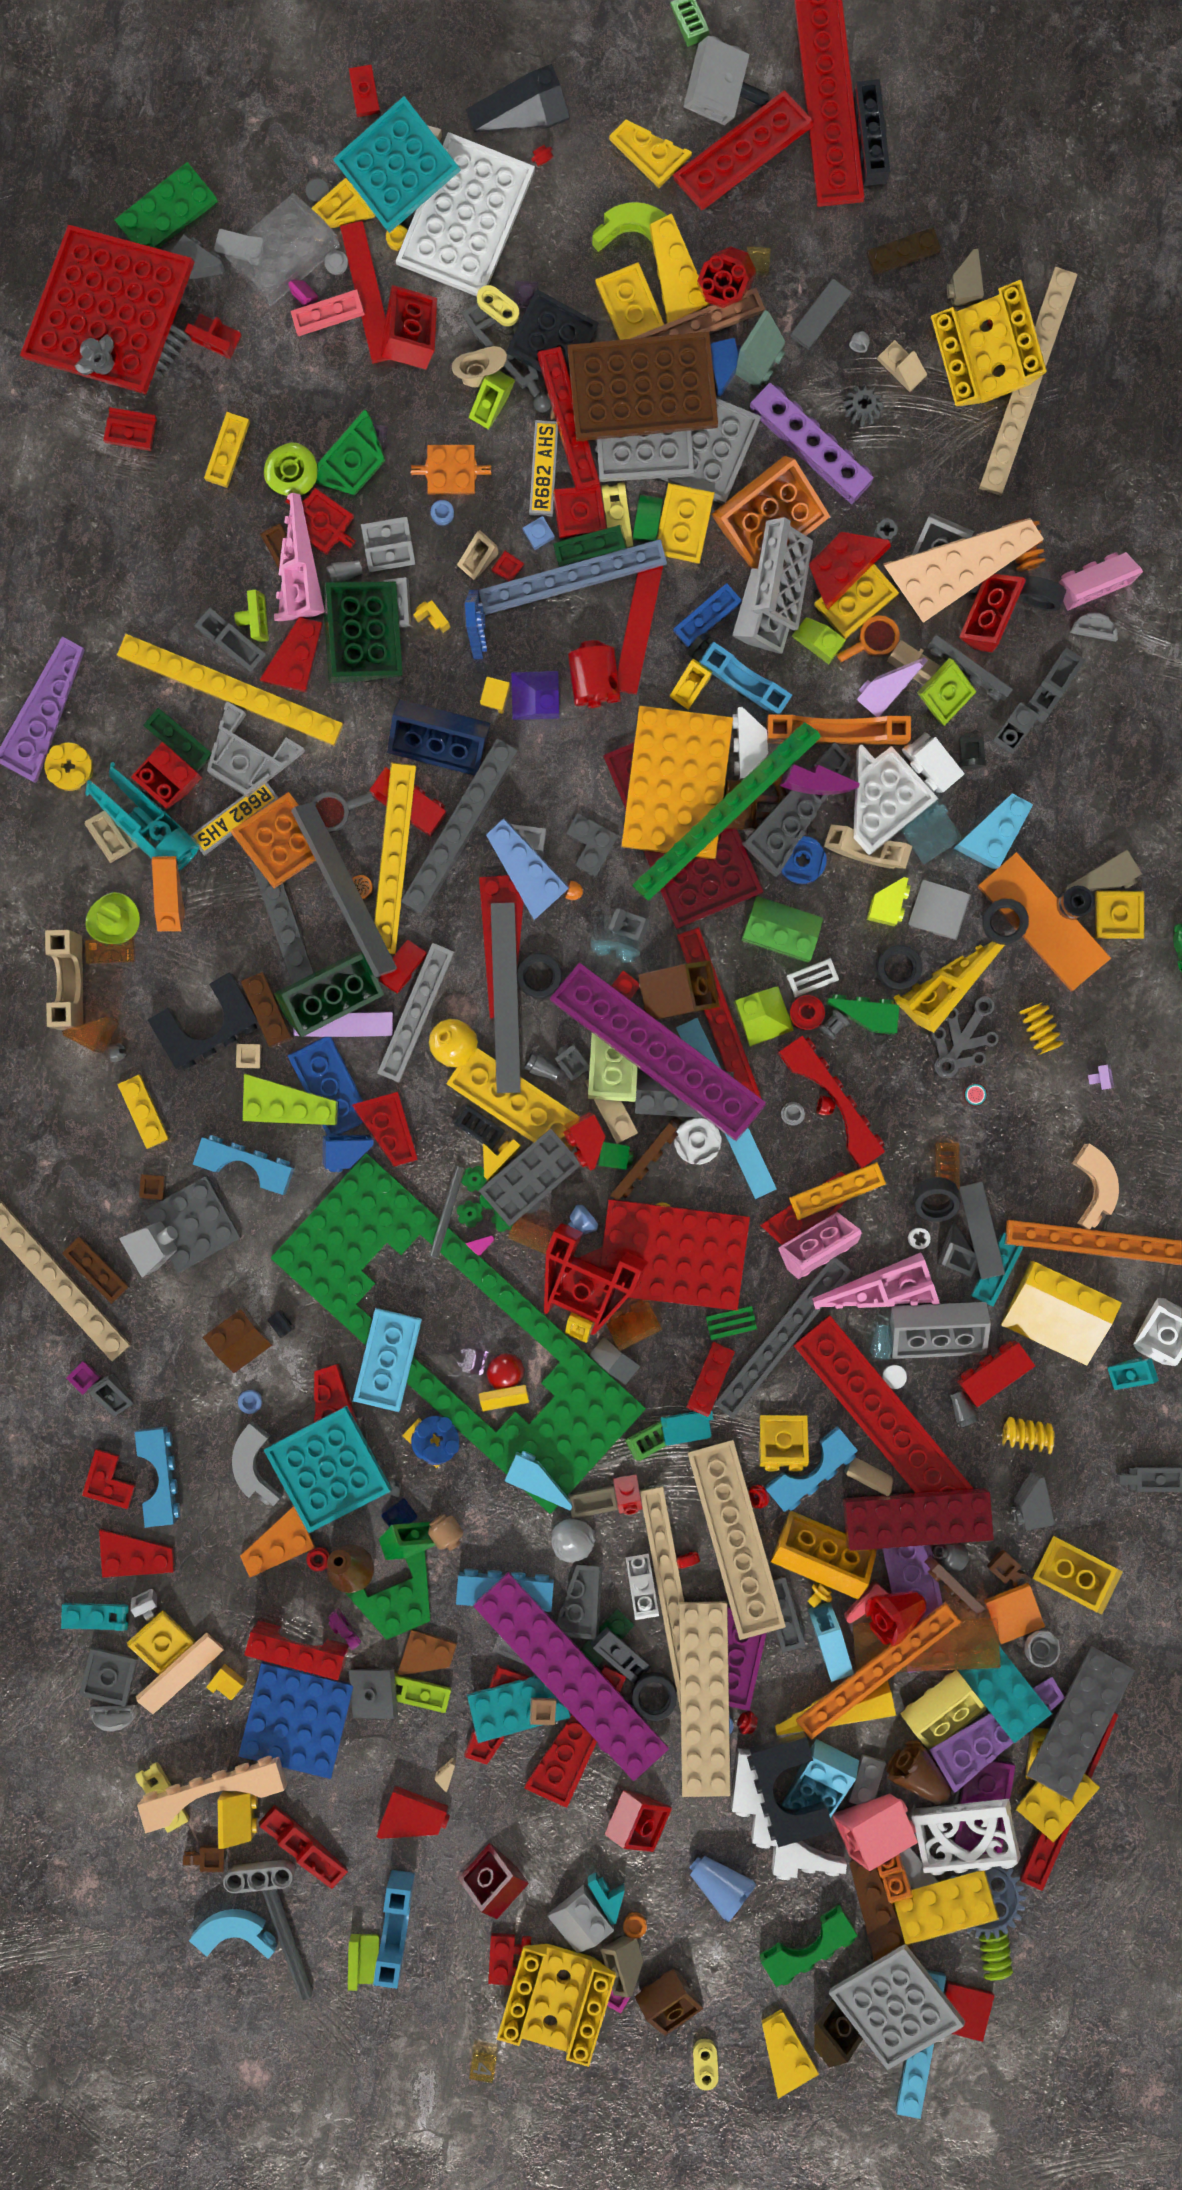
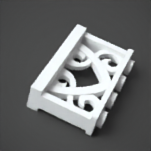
M1009 1799L916 1808L911 1818L916 1829L923 1872L940 1875L945 1871L954 1870L955 1873H962L973 1868L985 1871L995 1866L1007 1869L1018 1864L1021 1855L1016 1839ZM999 1817H1003L1006 1833L996 1830ZM982 1819L983 1824L981 1827H987V1829L976 1826L975 1820ZM960 1821H966L971 1830L984 1835L981 1842L972 1851L963 1849L950 1839L957 1832ZM950 1822L953 1829L944 1833L943 1831L948 1829L944 1826V1823ZM924 1825H928L935 1836L928 1841ZM993 1836L1000 1837L1007 1842V1852H995L994 1847L999 1846L1002 1848V1845L998 1840L992 1839ZM940 1842L941 1845L937 1848L936 1854L941 1851L945 1854V1858L935 1859L930 1854V1847L934 1843Z

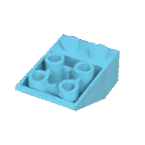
M816 1739L810 1748L813 1761L801 1764L782 1805L787 1808L798 1809L825 1801L831 1818L856 1780L859 1760Z

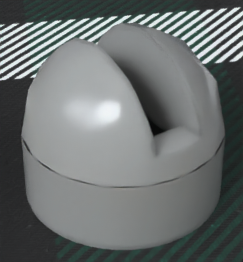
M864 331L856 332L852 336L849 346L856 352H866L870 338Z

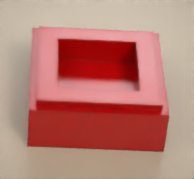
M505 550L493 566L492 572L507 582L513 581L524 567V563Z

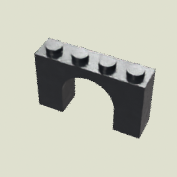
M229 972L209 984L224 1012L222 1027L213 1037L205 1040L191 1038L184 1031L173 1010L170 1008L148 1019L150 1026L175 1069L181 1070L183 1068L184 1071H187L196 1065L195 1061L201 1057L207 1059L217 1053L216 1049L222 1045L228 1047L238 1041L237 1036L243 1033L249 1035L258 1029L256 1025L259 1023L251 1004L232 973Z
M805 1732L749 1748L751 1755L747 1756L750 1770H756L758 1779L754 1780L757 1794H763L765 1802L760 1803L764 1818H770L771 1826H767L771 1841L776 1840L778 1848L834 1831L825 1801L798 1809H791L781 1805L773 1796V1786L781 1772L790 1767L813 1761Z

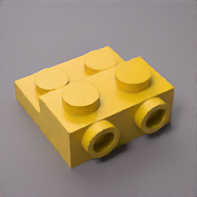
M760 1415V1467H765L766 1471H778L779 1467H789V1471L794 1472L802 1471L803 1467H807L809 1463L808 1417Z

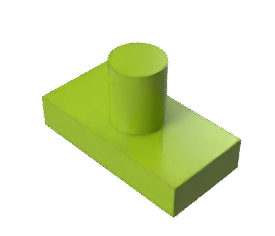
M257 590L247 591L248 610L235 612V623L237 626L250 625L251 638L259 642L269 641L265 594Z

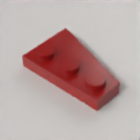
M299 617L263 673L260 681L307 692L323 627L322 622Z
M398 1092L352 1104V1107L394 1167L418 1160Z
M105 1529L99 1530L102 1578L173 1573L175 1571L173 1547L132 1538L125 1534L109 1532V1530Z

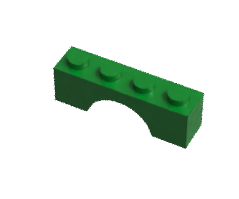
M840 1904L820 1916V1933L815 1942L803 1949H791L779 1942L759 1955L761 1964L776 1988L781 1984L782 1986L789 1984L793 1981L794 1976L800 1972L806 1973L810 1971L816 1962L821 1959L826 1960L835 1953V1950L842 1946L847 1947L855 1941V1938L858 1936L855 1927Z

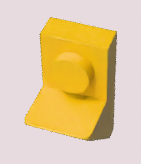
M692 659L669 697L689 710L701 690L709 682L712 671L695 659Z
M514 1139L511 1142L506 1141L498 1149L500 1154L497 1156L483 1144L484 1177L488 1182L521 1150V1145Z

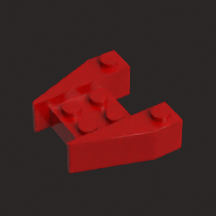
M561 1223L553 1232L546 1250L544 1313L548 1314L553 1306L557 1305L594 1322L591 1335H595L634 1292L641 1282L648 1261L626 1252L619 1261L615 1274L609 1273L574 1257L583 1232Z

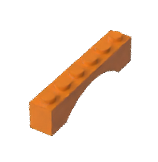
M768 715L766 719L767 743H783L804 722L816 729L821 735V738L815 744L907 745L911 740V716L824 719L796 715Z

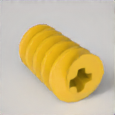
M1042 1003L1019 1012V1014L1028 1015L1023 1020V1023H1031V1026L1026 1031L1035 1033L1029 1039L1030 1041H1038L1033 1047L1034 1050H1042L1038 1055L1064 1044L1062 1040H1055L1060 1035V1032H1052L1057 1024L1048 1022L1053 1018V1014H1045L1050 1006L1041 1005Z
M1013 1417L1007 1419L1002 1432L1003 1446L1009 1440L1010 1447L1013 1448L1017 1441L1019 1442L1020 1449H1023L1025 1443H1028L1030 1451L1033 1450L1035 1445H1038V1452H1042L1044 1446H1046L1048 1454L1052 1453L1055 1438L1052 1424L1047 1423L1043 1427L1042 1422L1039 1421L1034 1425L1032 1420H1028L1025 1423L1023 1419L1019 1418L1015 1423Z

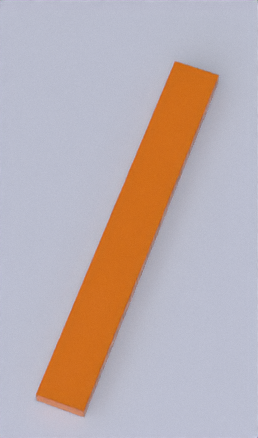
M1007 1220L1005 1244L1182 1265L1181 1240Z
M945 1601L917 1623L902 1643L896 1646L889 1645L800 1715L796 1722L812 1740L960 1624L961 1620Z

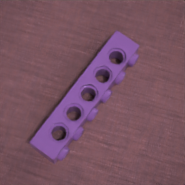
M769 383L751 402L749 411L761 416L760 421L852 505L871 485L874 478L871 476L872 472L865 465H859L849 450H843L837 444L838 442L833 435L822 431L820 424L814 418H808L797 402H791L785 397L786 393L782 388ZM774 407H781L784 413L776 414L772 409ZM793 422L799 423L801 429L793 430L789 424ZM814 438L819 444L811 446L807 443V440ZM832 454L836 460L828 462L825 460L824 455ZM849 470L852 472L853 477L845 478L841 471Z

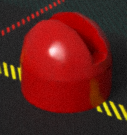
M821 1095L817 1103L816 1112L821 1115H830L834 1112L836 1104L830 1097Z

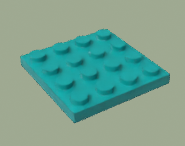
M405 96L333 159L389 233L461 171Z
M347 1406L264 1449L267 1458L308 1533L392 1490Z

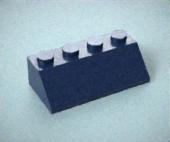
M399 699L392 716L387 753L475 776L482 764L491 723Z

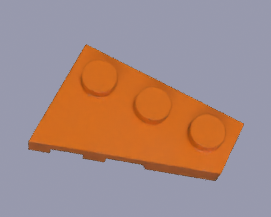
M293 1506L244 1551L240 1557L249 1577H252L310 1551L316 1546Z

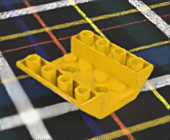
M1022 280L998 289L999 295L957 311L954 307H951L931 316L954 402L957 407L985 403L1027 387L1047 372ZM986 320H992V329L988 332H983L981 330L982 323ZM1004 365L1005 373L1000 377H995L993 373L995 367Z
M551 1944L523 1946L497 2040L520 2046L522 2039L565 2051L567 2061L589 2067L616 1973L594 1957ZM560 1970H567L571 1976L566 1980H561L557 1973ZM552 2015L557 2019V2022L554 2025H548L544 2022V2018Z

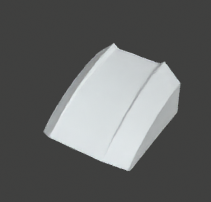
M1157 1298L1133 1343L1136 1350L1161 1364L1176 1366L1182 1358V1308L1165 1298Z

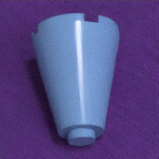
M704 1856L702 1859L697 1857L690 1866V1869L693 1871L690 1876L726 1922L733 1918L757 1885L748 1877L707 1856Z

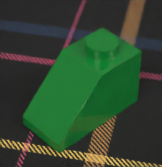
M603 1142L598 1166L627 1170V1165L632 1166L634 1152L629 1151L630 1146Z
M430 1522L391 1525L379 1538L385 1560L406 1559L436 1546L428 1534V1530L431 1527L429 1525Z

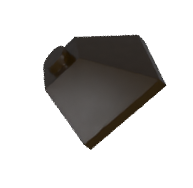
M833 1999L814 2025V2049L829 2068L848 2063L863 2040L862 2036Z

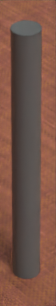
M456 1166L429 1255L435 1259H438L465 1171L463 1167Z

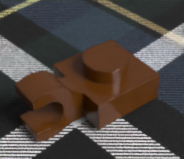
M201 1845L200 1853L184 1851L183 1865H200V1872H224L225 1848L218 1849V1845Z

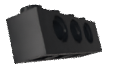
M880 79L857 81L853 98L863 185L887 184L890 175V164Z

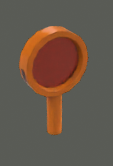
M877 615L869 618L860 630V642L838 653V660L843 662L863 650L876 657L889 655L899 642L900 632L897 624L886 616Z

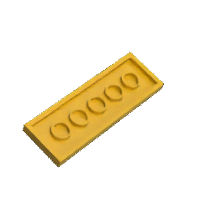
M476 1049L475 1054L470 1056L465 1065L457 1067L446 1083L533 1143L549 1129H552L571 1152L575 1146L569 1145L563 1134L566 1131L564 1125L580 1116L521 1077V1093H497L496 1060L480 1049Z

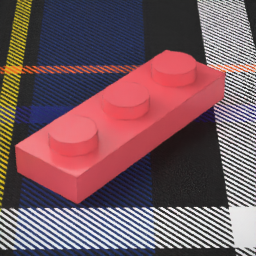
M356 289L292 310L291 315L298 336H302L363 316L365 312L359 292Z

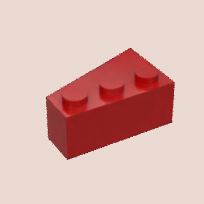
M387 767L383 769L369 789L372 796L385 806H387L390 769ZM414 785L410 823L432 837L447 816V812L444 810L445 805L435 798L430 800L425 796L426 792Z

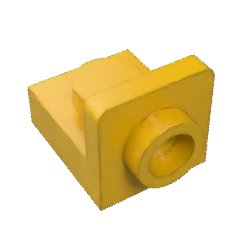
M432 600L428 603L426 601L421 603L415 609L416 612L413 615L418 623L430 615L427 619L435 630L440 628L444 633L451 628L447 619Z

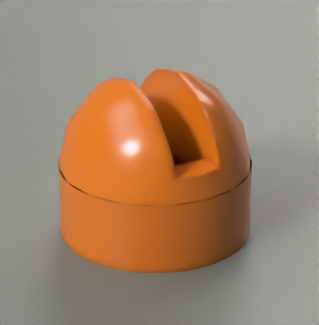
M569 880L567 884L569 889L565 891L564 898L577 900L582 896L583 888L579 883Z

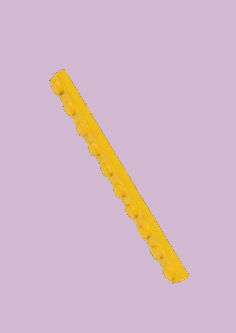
M125 634L117 653L119 658L223 701H228L233 705L332 746H335L343 728V723L128 634Z

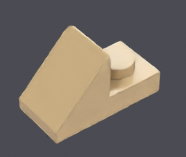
M895 340L877 358L909 392L927 376L916 352L912 351L908 354Z

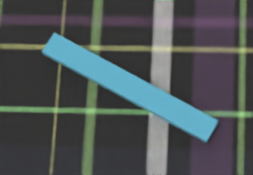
M698 1018L676 1027L683 1041L720 1068ZM749 1128L746 1129L737 1142L725 1134L754 1198L757 1199L776 1190V1186Z

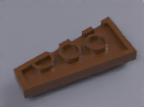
M677 1116L670 1120L667 1127L657 1136L635 1166L631 1168L614 1189L611 1196L618 1201L622 1196L628 1197L635 1188L631 1184L636 1178L640 1181L649 1171L646 1166L650 1161L656 1162L664 1153L661 1150L666 1142L671 1144L679 1133L676 1130L682 1120Z

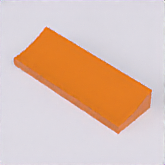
M1017 852L977 886L992 903L1000 899H1013L1025 907L1029 916V926L1022 937L1070 991L1075 990L1111 959L1077 919L1070 920L1060 915L1056 906L1058 898ZM1010 908L999 909L1002 915L1017 930L1020 924L1018 914Z

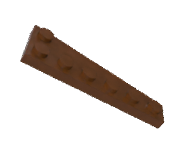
M851 1859L849 1865L875 1962L903 1946L905 1941L895 1904H891L888 1901L883 1879L879 1875L878 1868L876 1867L869 1871ZM907 1945L909 1949L912 1951V1953L915 1955V1957L918 1959L916 1952L913 1948V1945Z

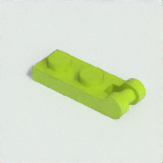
M394 1673L395 1687L396 1684L403 1686L401 1693L396 1692L397 1702L446 1713L452 1688Z

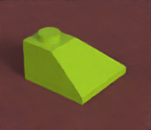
M778 986L733 1002L749 1046L794 1031Z

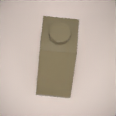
M973 249L954 273L950 284H947V297L951 299L952 307L977 304L981 302L984 296L978 249Z
M620 1937L601 1948L605 1966L616 1973L612 1987L613 1994L629 1998L633 1995L643 1959L637 1938Z

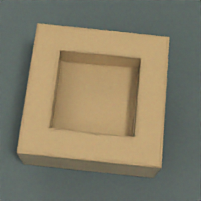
M237 1044L236 1068H261L262 1045Z

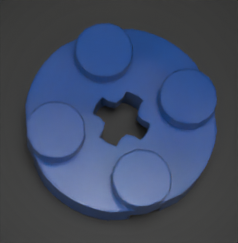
M803 836L781 871L783 876L796 884L814 882L823 873L827 861L825 851L820 846V843L811 837ZM805 854L809 864H804L803 867L799 866L796 857Z
M439 1416L427 1417L417 1424L414 1433H412V1449L419 1459H423L431 1465H440L450 1460L458 1452L459 1435L449 1418ZM433 1434L439 1437V1446H436L435 1443L431 1444L430 1439L433 1438Z

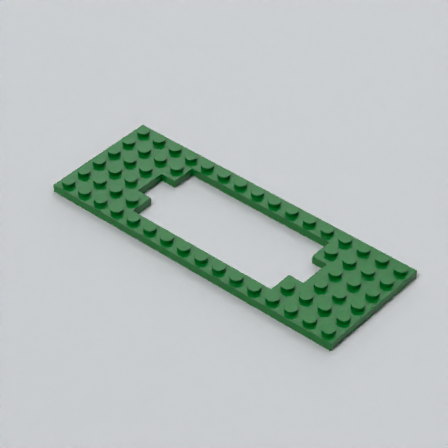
M366 1153L275 1252L271 1259L362 1343L367 1345L373 1318L357 1303L376 1282L363 1269L387 1243L400 1255L409 1248L419 1235L433 1245L440 1219ZM448 1227L440 1253L559 1361L556 1367L541 1382L554 1397L530 1423L515 1411L496 1432L414 1356L407 1384L443 1417L449 1418L455 1428L505 1474L508 1473L516 1453L522 1454L523 1451H526L536 1456L535 1460L540 1462L562 1491L568 1495L645 1411L646 1407L483 1258L474 1253ZM525 1491L549 1514L558 1506Z

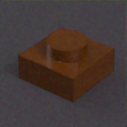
M141 1174L139 1198L164 1200L166 1176Z

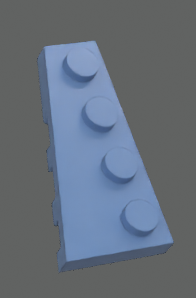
M505 818L486 834L534 920L569 889V886Z

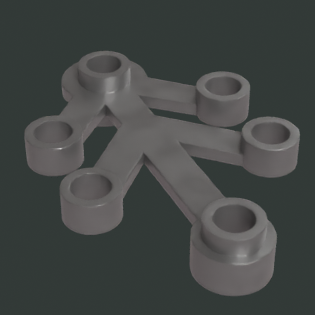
M981 997L975 1001V1012L962 1033L960 1032L957 1019L959 1013L955 1007L953 1009L955 1012L954 1018L946 1017L945 1020L948 1021L954 1045L949 1054L944 1040L946 1037L945 1029L942 1027L937 1028L943 1034L940 1039L936 1038L935 1034L931 1032V1037L936 1041L939 1054L934 1068L940 1077L951 1078L957 1073L958 1068L971 1065L982 1066L985 1064L986 1056L982 1052H976L971 1057L957 1058L962 1050L984 1045L994 1046L998 1043L999 1037L995 1032H988L984 1036L970 1039L983 1016L993 1012L994 1002L991 998ZM981 1002L987 1004L986 1011L980 1010L979 1005ZM988 1035L995 1037L994 1043L987 1041ZM976 1055L982 1056L983 1060L981 1063L975 1062ZM944 1062H948L950 1064V1069L948 1071H945L942 1068V1064Z

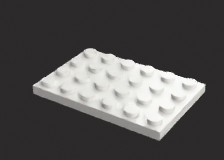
M448 132L443 147L461 171L416 210L397 256L396 265L477 296L479 289L489 285L535 172V166Z

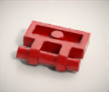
M491 1933L488 1984L512 1986V1977L515 1976L518 1967L513 1965L514 1954L521 1956L523 1946L531 1945L530 1936H522V1944H514L515 1934Z

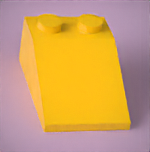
M1053 1536L1032 1579L1099 1614H1103L1123 1571Z

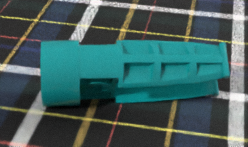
M114 762L110 764L108 776L138 806L129 815L90 780L87 781L85 795H91L102 810L106 811L115 821V824L151 859L152 857L176 856L178 871H181L194 858L200 845L164 809L156 805L146 793L142 792L129 778L120 773L115 768Z

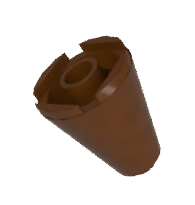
M345 1545L332 1552L327 1562V1574L331 1584L339 1591L345 1593H353L366 1588L374 1575V1564L368 1551L358 1545Z
M907 1741L904 1743L907 1747L902 1751L897 1749L890 1758L886 1767V1772L889 1773L888 1779L934 1804L946 1803L951 1797L952 1790L946 1778L919 1741Z

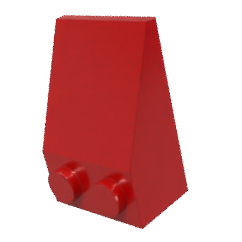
M392 285L382 337L381 357L427 369L435 351L436 297Z

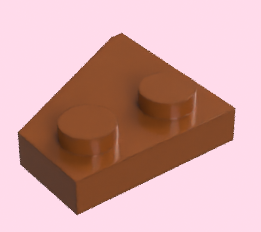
M412 1629L397 1674L405 1675L449 1668L457 1643Z

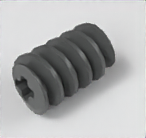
M175 325L171 326L154 372L160 377H163L160 369L169 370L165 364L166 361L174 364L175 361L171 355H181L177 347L186 348L182 340L191 341V338Z

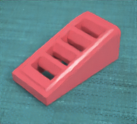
M875 1580L872 1581L859 1600L856 1599L844 1613V1618L848 1623L854 1622L865 1614L869 1598L889 1593Z

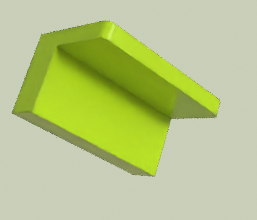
M351 1934L348 1947V1991H357L359 1984H373L379 1953V1935Z

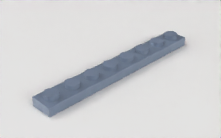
M660 539L479 590L485 615L663 566L667 564Z

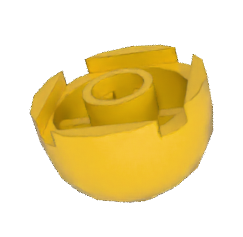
M447 1019L441 1021L433 1028L428 1043L430 1052L437 1061L447 1067H459L465 1065L470 1056L475 1054L478 1041L476 1033L468 1024L458 1019Z

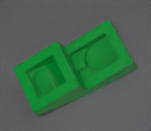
M640 495L633 540L644 542L656 541L663 498Z

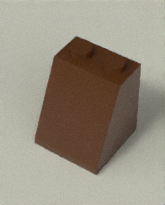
M711 961L682 964L638 975L639 987L644 1001V1011L655 1020L720 1007Z

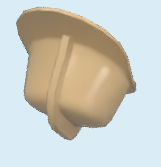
M495 346L465 353L453 361L452 371L454 375L462 379L463 384L470 387H481L487 375L497 372L504 366L507 354L504 349Z

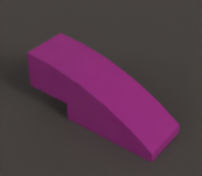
M795 764L791 765L784 772L780 786L787 789L816 795L850 792L859 788L860 783L820 765L810 768L808 771Z

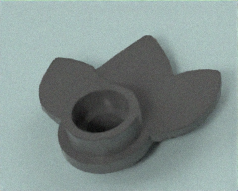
M106 334L99 342L93 338L84 340L80 346V353L83 357L76 363V370L83 375H89L94 371L101 374L109 373L114 366V360L111 355L114 347L113 339Z

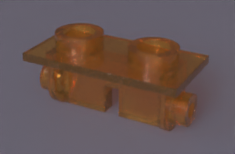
M519 1218L513 1224L508 1238L546 1254L553 1232Z

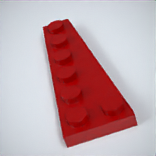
M604 1665L600 1672L620 1692L626 1676ZM573 1715L570 1716L524 1786V1789L566 1808L597 1743Z

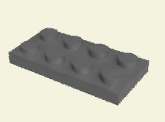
M549 1129L484 1185L479 1192L510 1227L581 1165L554 1131Z

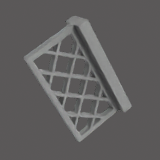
M783 517L766 521L751 611L756 614L764 613L786 627L797 630L799 628L813 540L791 527V521ZM799 542L804 544L802 554L798 545ZM791 548L793 549L796 558L793 561L789 552V549ZM796 564H798V567H799V570H800V571H799V576L797 575V572H796V569H795V566H794V565H796ZM787 570L789 571L791 582H788L785 572ZM780 581H781V584H782V587H783V588H781V589L779 590ZM792 586H794L796 591L795 598L791 591ZM785 593L788 601L786 605L784 604L783 598L781 596V594ZM789 608H790L791 613H792V618H791V620H790V618H789V616H788V613H787V610H788Z

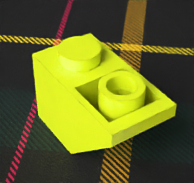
M903 877L872 897L867 920L890 926L897 925L898 921L902 922L905 908H902L903 898H908L911 885H907L908 878Z

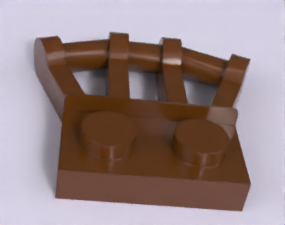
M783 775L771 784H774L778 797L760 795L726 828L754 831L759 825L757 819H765L770 813L757 811V802L778 804L787 794L785 787L780 786ZM726 781L725 796L742 781Z

